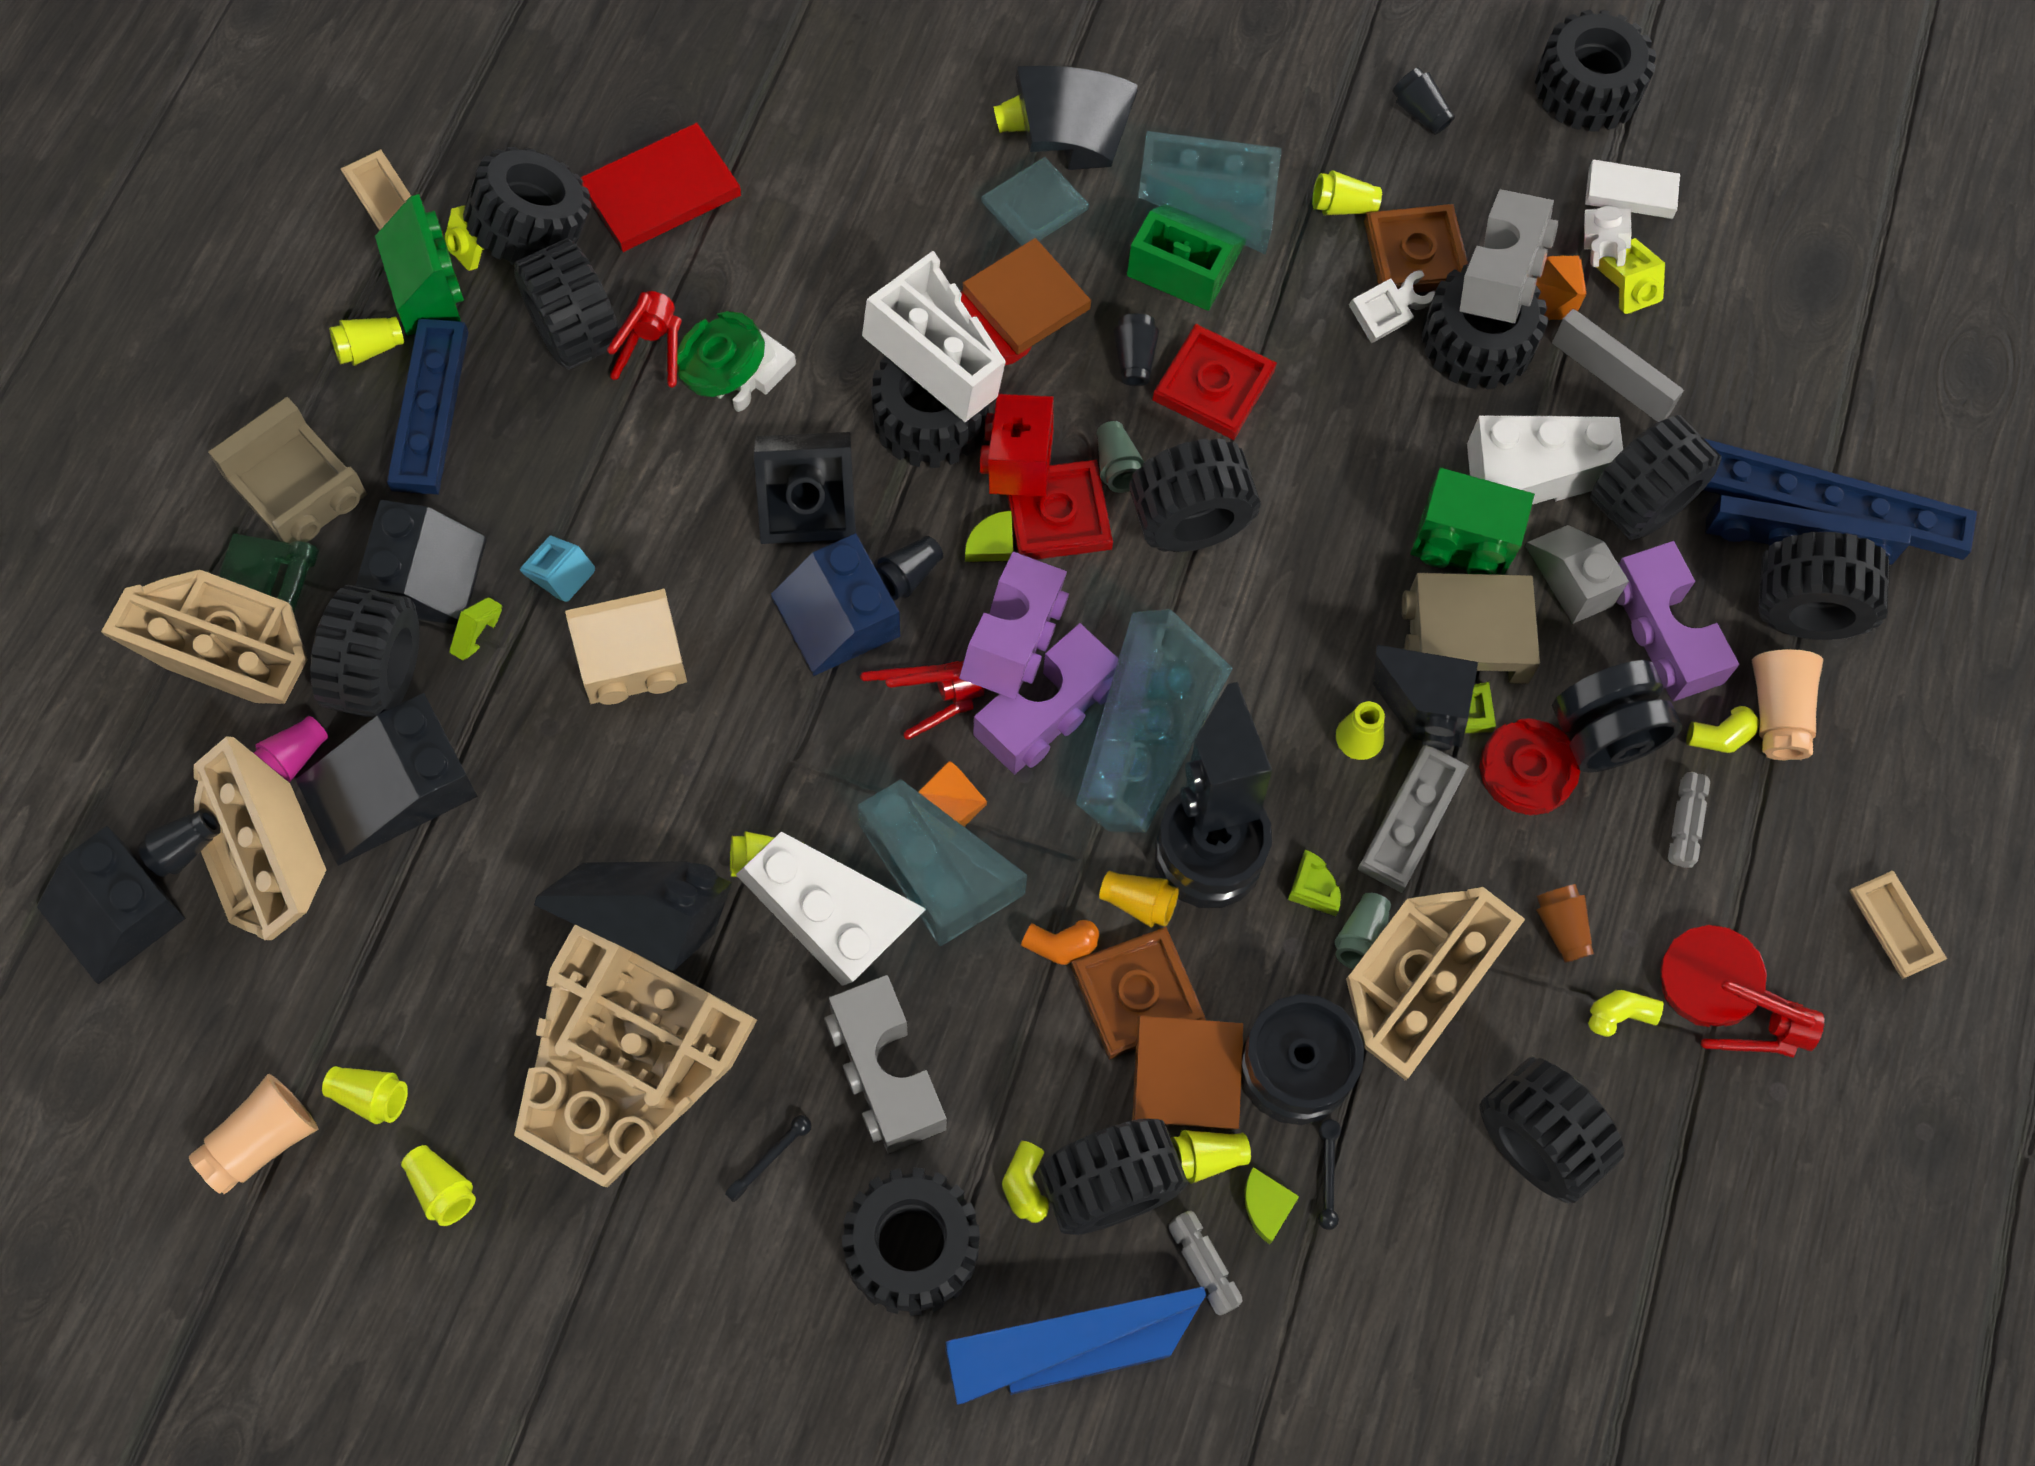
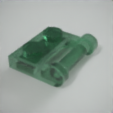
M233 534L219 577L270 596L281 563L289 564L277 599L288 602L294 613L308 569L315 566L319 550L315 546L302 541L285 543Z

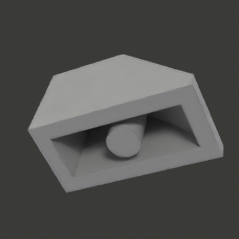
M1569 525L1527 542L1525 546L1572 624L1613 607L1629 582L1604 541Z

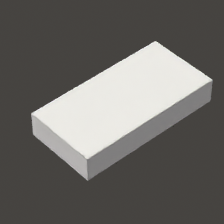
M1592 160L1588 170L1585 205L1597 207L1613 206L1619 209L1631 208L1633 213L1673 219L1678 207L1680 174Z

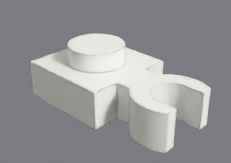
M1604 206L1599 209L1585 210L1584 249H1591V265L1599 267V259L1610 256L1617 260V266H1623L1626 259V249L1631 248V208L1619 209L1613 206Z
M1423 271L1411 273L1399 289H1397L1390 278L1352 299L1349 303L1351 310L1371 343L1408 324L1414 318L1409 308L1415 310L1423 309L1432 302L1435 291L1429 292L1425 296H1420L1413 290V285L1424 277Z
M762 330L760 332L765 340L764 357L753 376L744 385L735 389L739 391L733 398L734 409L737 412L744 410L750 404L751 392L755 388L766 395L796 365L795 354Z

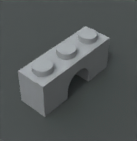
M1499 189L1488 217L1484 247L1476 246L1465 273L1460 312L1515 323L1521 306L1531 305L1537 278L1532 277H1541L1548 249H1544V247L1552 248L1558 228V221L1551 219L1554 200Z
M888 975L829 997L832 1014L824 1017V1021L834 1046L844 1044L851 1062L844 1064L843 1069L853 1094L863 1091L870 1110L863 1112L862 1116L872 1142L875 1143L882 1140L889 1154L946 1131L947 1118L927 1070L909 1077L898 1078L884 1072L877 1062L881 1050L887 1044L908 1035L907 1021Z

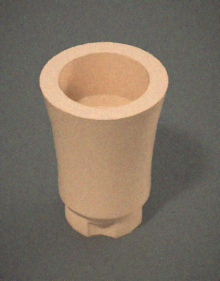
M1792 649L1761 653L1752 659V666L1757 685L1759 736L1763 739V753L1766 754L1767 758L1782 761L1809 758L1813 755V738L1816 737V708L1823 658L1813 652Z
M267 1074L251 1095L221 1125L204 1138L205 1144L189 1155V1161L211 1188L219 1194L221 1192L226 1194L238 1182L244 1183L259 1169L290 1146L317 1131L318 1126L310 1113L292 1092L274 1076Z

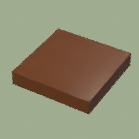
M1453 204L1366 213L1364 224L1378 284L1391 278L1397 289H1399L1411 273L1423 271L1424 277L1413 285L1414 292L1436 291L1440 282L1445 281L1450 272L1454 269L1461 272L1463 265L1468 264Z
M1036 238L963 282L962 292L1017 355L1090 310L1091 299Z
M1167 927L1071 962L1072 971L1109 1060L1136 1050L1137 1017L1139 1016L1206 1020Z
M1151 1016L1137 1017L1132 1121L1148 1118L1163 1120L1165 1125L1239 1129L1243 1023Z

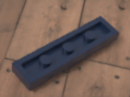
M430 319L418 320L387 480L391 491L439 495L469 333L465 322Z
M1724 495L1720 496L1706 517L1705 531L1706 534L1718 535L1728 541L1740 542L1747 540L1765 543L1769 546L1775 542L1783 541V538L1802 535V533H1848L1857 535L1858 538H1866L1875 542L1874 545L1881 546L1886 551V556L1889 557V565H1892L1910 545L1911 527Z

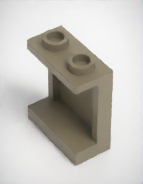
M288 397L278 402L208 452L221 475L289 551L298 544L313 539L323 526L338 515L346 514L353 510L360 499L367 495L358 474L351 467H346L306 424L300 410Z
M1417 573L1410 591L1403 592L1402 617L1403 619L1410 620L1411 633L1406 635L1404 649L1478 662L1477 671H1508L1509 683L1528 684L1540 665L1533 576Z

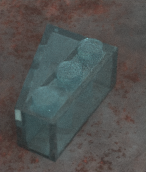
M1147 131L1138 197L1157 206L1167 204L1246 238V246L1266 254L1272 231L1281 148Z
M900 779L858 804L859 825L907 898L926 909L920 917L940 947L1025 895L1027 874Z

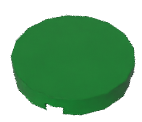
M729 311L718 313V319H714L711 322H708L706 319L700 321L683 337L678 348L677 364L679 367L677 373L687 388L697 395L716 397L728 394L744 385L758 370L764 357L765 340L754 321L743 313Z

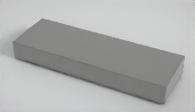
M1572 309L1563 318L1552 344L1657 422L1666 419L1671 414L1684 391L1680 386L1577 310Z
M1423 745L1357 870L1403 893L1469 766L1433 747Z

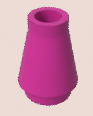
M307 716L301 722L255 745L257 750L253 753L290 783L318 747L328 739V734L317 720Z

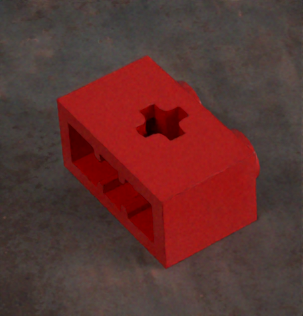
M998 394L995 413H987L985 420V441L991 442L990 445H982L980 456V473L989 474V494L1046 497L1054 434L1053 396Z

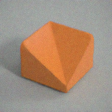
M1549 256L1546 258L1542 275L1537 277L1536 286L1541 291L1538 299L1545 300L1547 310L1544 316L1548 317V320H1563L1572 309L1577 311L1580 309L1586 296L1582 262L1579 256Z
M951 761L917 792V807L952 838L987 805L986 799Z

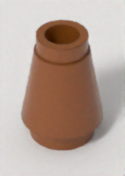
M1576 884L1538 895L1537 899L1540 908L1536 909V912L1559 953L1562 954L1564 963L1593 955L1585 895H1579Z

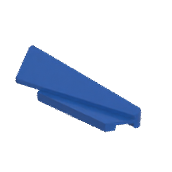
M1204 1287L949 1340L945 1342V1351L957 1405L965 1404L1005 1386H1009L1010 1395L1169 1358L1206 1296Z

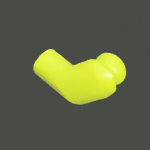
M1739 706L1731 710L1732 715L1719 726L1691 722L1687 732L1686 744L1724 753L1735 752L1756 735L1759 727L1758 717L1750 708Z
M1615 990L1593 1003L1590 1009L1593 1015L1589 1019L1588 1025L1594 1033L1607 1037L1614 1035L1617 1030V1023L1623 1022L1627 1018L1656 1026L1660 1021L1664 1003L1663 1001L1629 991Z
M1021 1141L1003 1178L1002 1188L1012 1212L1018 1218L1026 1219L1031 1223H1038L1046 1217L1049 1211V1201L1047 1197L1041 1195L1033 1178L1044 1155V1151L1030 1142Z

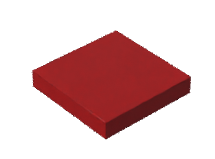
M1195 324L1156 387L1152 401L1235 440L1274 374L1277 362Z
M1097 459L1050 465L1046 497L1007 495L1009 510L1012 514V527L1017 553L1037 560L1112 550L1113 539Z

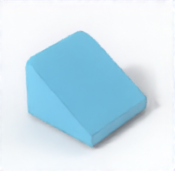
M549 536L522 565L520 571L556 598L567 602L595 571V566L579 546Z

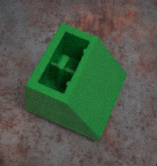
M420 195L410 196L375 235L396 309L407 336L416 334L419 319L460 322L461 319L456 303L464 301L435 210L425 212Z
M1163 204L1149 212L1132 242L1127 276L1209 311L1243 249L1246 238L1172 206Z
M1439 468L1431 486L1410 555L1420 557L1422 562L1433 567H1446L1449 565L1467 570L1468 574L1505 575L1522 546L1535 493Z

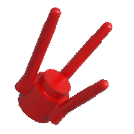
M655 291L640 293L636 306L607 348V352L613 355L626 340L610 373L612 380L619 378L640 337L648 341H655L667 333V384L671 388L676 386L678 331L682 320L680 317L673 315L675 310L674 303L666 295Z
M955 661L942 665L867 671L860 674L862 681L886 680V686L890 688L937 682L942 699L944 701L952 699L953 704L906 730L903 736L907 740L931 729L958 713L973 710L972 699L984 695L983 687L959 679L964 661Z
M1725 980L1721 984L1725 991L1773 1012L1769 1023V1032L1777 1036V1041L1708 1038L1701 1040V1046L1705 1049L1773 1052L1793 1058L1798 1048L1807 1051H1813L1816 1048L1824 1028V1014L1820 1011L1804 1007L1802 1004L1786 1000L1770 991L1765 990L1764 995L1744 986Z

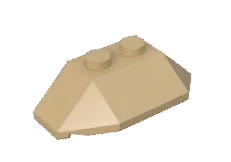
M200 569L164 578L143 587L136 585L125 588L101 631L105 636L167 670L254 703L285 704L308 660L292 607L288 602Z
M226 736L194 764V779L198 780L194 798V813L202 808L208 810L215 816L221 828L220 834L215 836L201 853L229 923L247 932L256 934L261 939L273 940L307 913L326 872V867L291 784L236 738Z
M1484 887L1407 899L1346 978L1364 1048L1404 1080H1407L1525 919Z

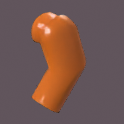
M1080 920L1075 925L1057 934H1053L1031 923L1024 935L1021 946L1057 964L1066 965L1089 955L1096 948L1099 930L1089 920Z

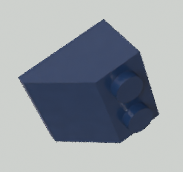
M856 533L811 553L771 593L773 602L813 676L900 637V612Z

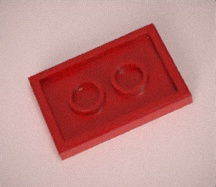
M698 123L580 177L583 180L582 186L588 188L590 194L589 201L622 252L741 196L740 185Z

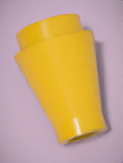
M1109 870L1102 882L1099 898L1110 902L1151 928L1155 924L1166 927L1173 915L1179 890L1176 887L1170 886L1168 879L1119 874Z

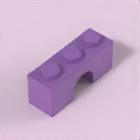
M1672 541L1622 558L1619 566L1629 582L1616 602L1625 608L1632 622L1633 636L1640 646L1645 647L1672 702L1723 685L1739 666V663L1718 623L1703 628H1690L1679 623L1670 611L1669 606L1680 603L1695 583L1675 542Z
M1012 552L999 579L990 613H983L968 645L959 679L1012 699H1016L1023 681L1032 684L1042 656L1036 654V651L1039 649L1046 652L1056 624L1049 621L1051 618L1060 620L1069 597V593L1062 591L1067 571Z
M1079 623L1045 653L1043 674L1054 683L1059 692L1053 698L1043 702L1027 700L1019 693L1016 699L999 694L974 716L973 736L1014 775L1025 765L1032 768L1046 756L1050 750L1049 743L1062 733L1064 736H1068L1083 722L1086 716L1084 712L1095 702H1098L1100 705L1104 704L1115 694L1120 686L1118 681L1122 662Z

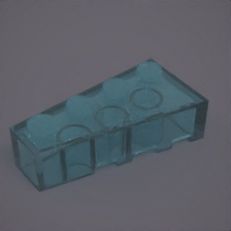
M1171 609L1132 612L1076 804L1107 831L1147 832L1233 669Z

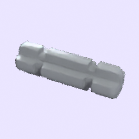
M1687 772L1680 780L1678 795L1681 798L1676 804L1671 835L1674 842L1670 843L1668 860L1673 865L1691 868L1698 861L1700 852L1698 839H1702L1707 802L1704 799L1708 796L1710 780L1706 775Z
M1187 1211L1173 1218L1168 1224V1229L1176 1243H1182L1184 1248L1181 1252L1200 1286L1208 1289L1210 1294L1207 1298L1215 1313L1223 1315L1237 1308L1242 1303V1296L1234 1281L1228 1282L1226 1277L1229 1273L1209 1237L1202 1236L1201 1231L1203 1227L1193 1211Z

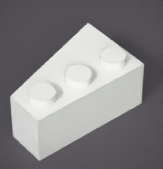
M932 251L867 299L862 336L960 419L967 422L998 397L1006 361L977 316L971 317L961 302L962 293L955 283L950 284L939 268V258Z
M1479 416L1467 443L1470 476L1535 493L1532 505L1553 498L1556 502L1592 491L1602 472L1623 450L1619 417Z
M780 832L736 874L842 986L853 982L926 910L922 906L783 832Z

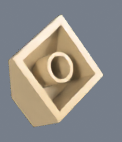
M665 589L565 611L583 684L591 704L599 702L606 705L617 704L626 700L630 695L647 691L654 694L665 693L673 690L678 684L687 683Z

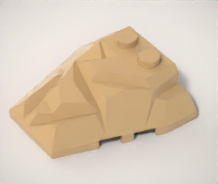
M574 925L549 971L547 986L552 987L546 1017L545 1019L539 1018L536 1035L540 1036L541 1040L534 1068L528 1069L514 1136L597 1184L608 1187L717 1080L731 1069L757 1019L648 959Z

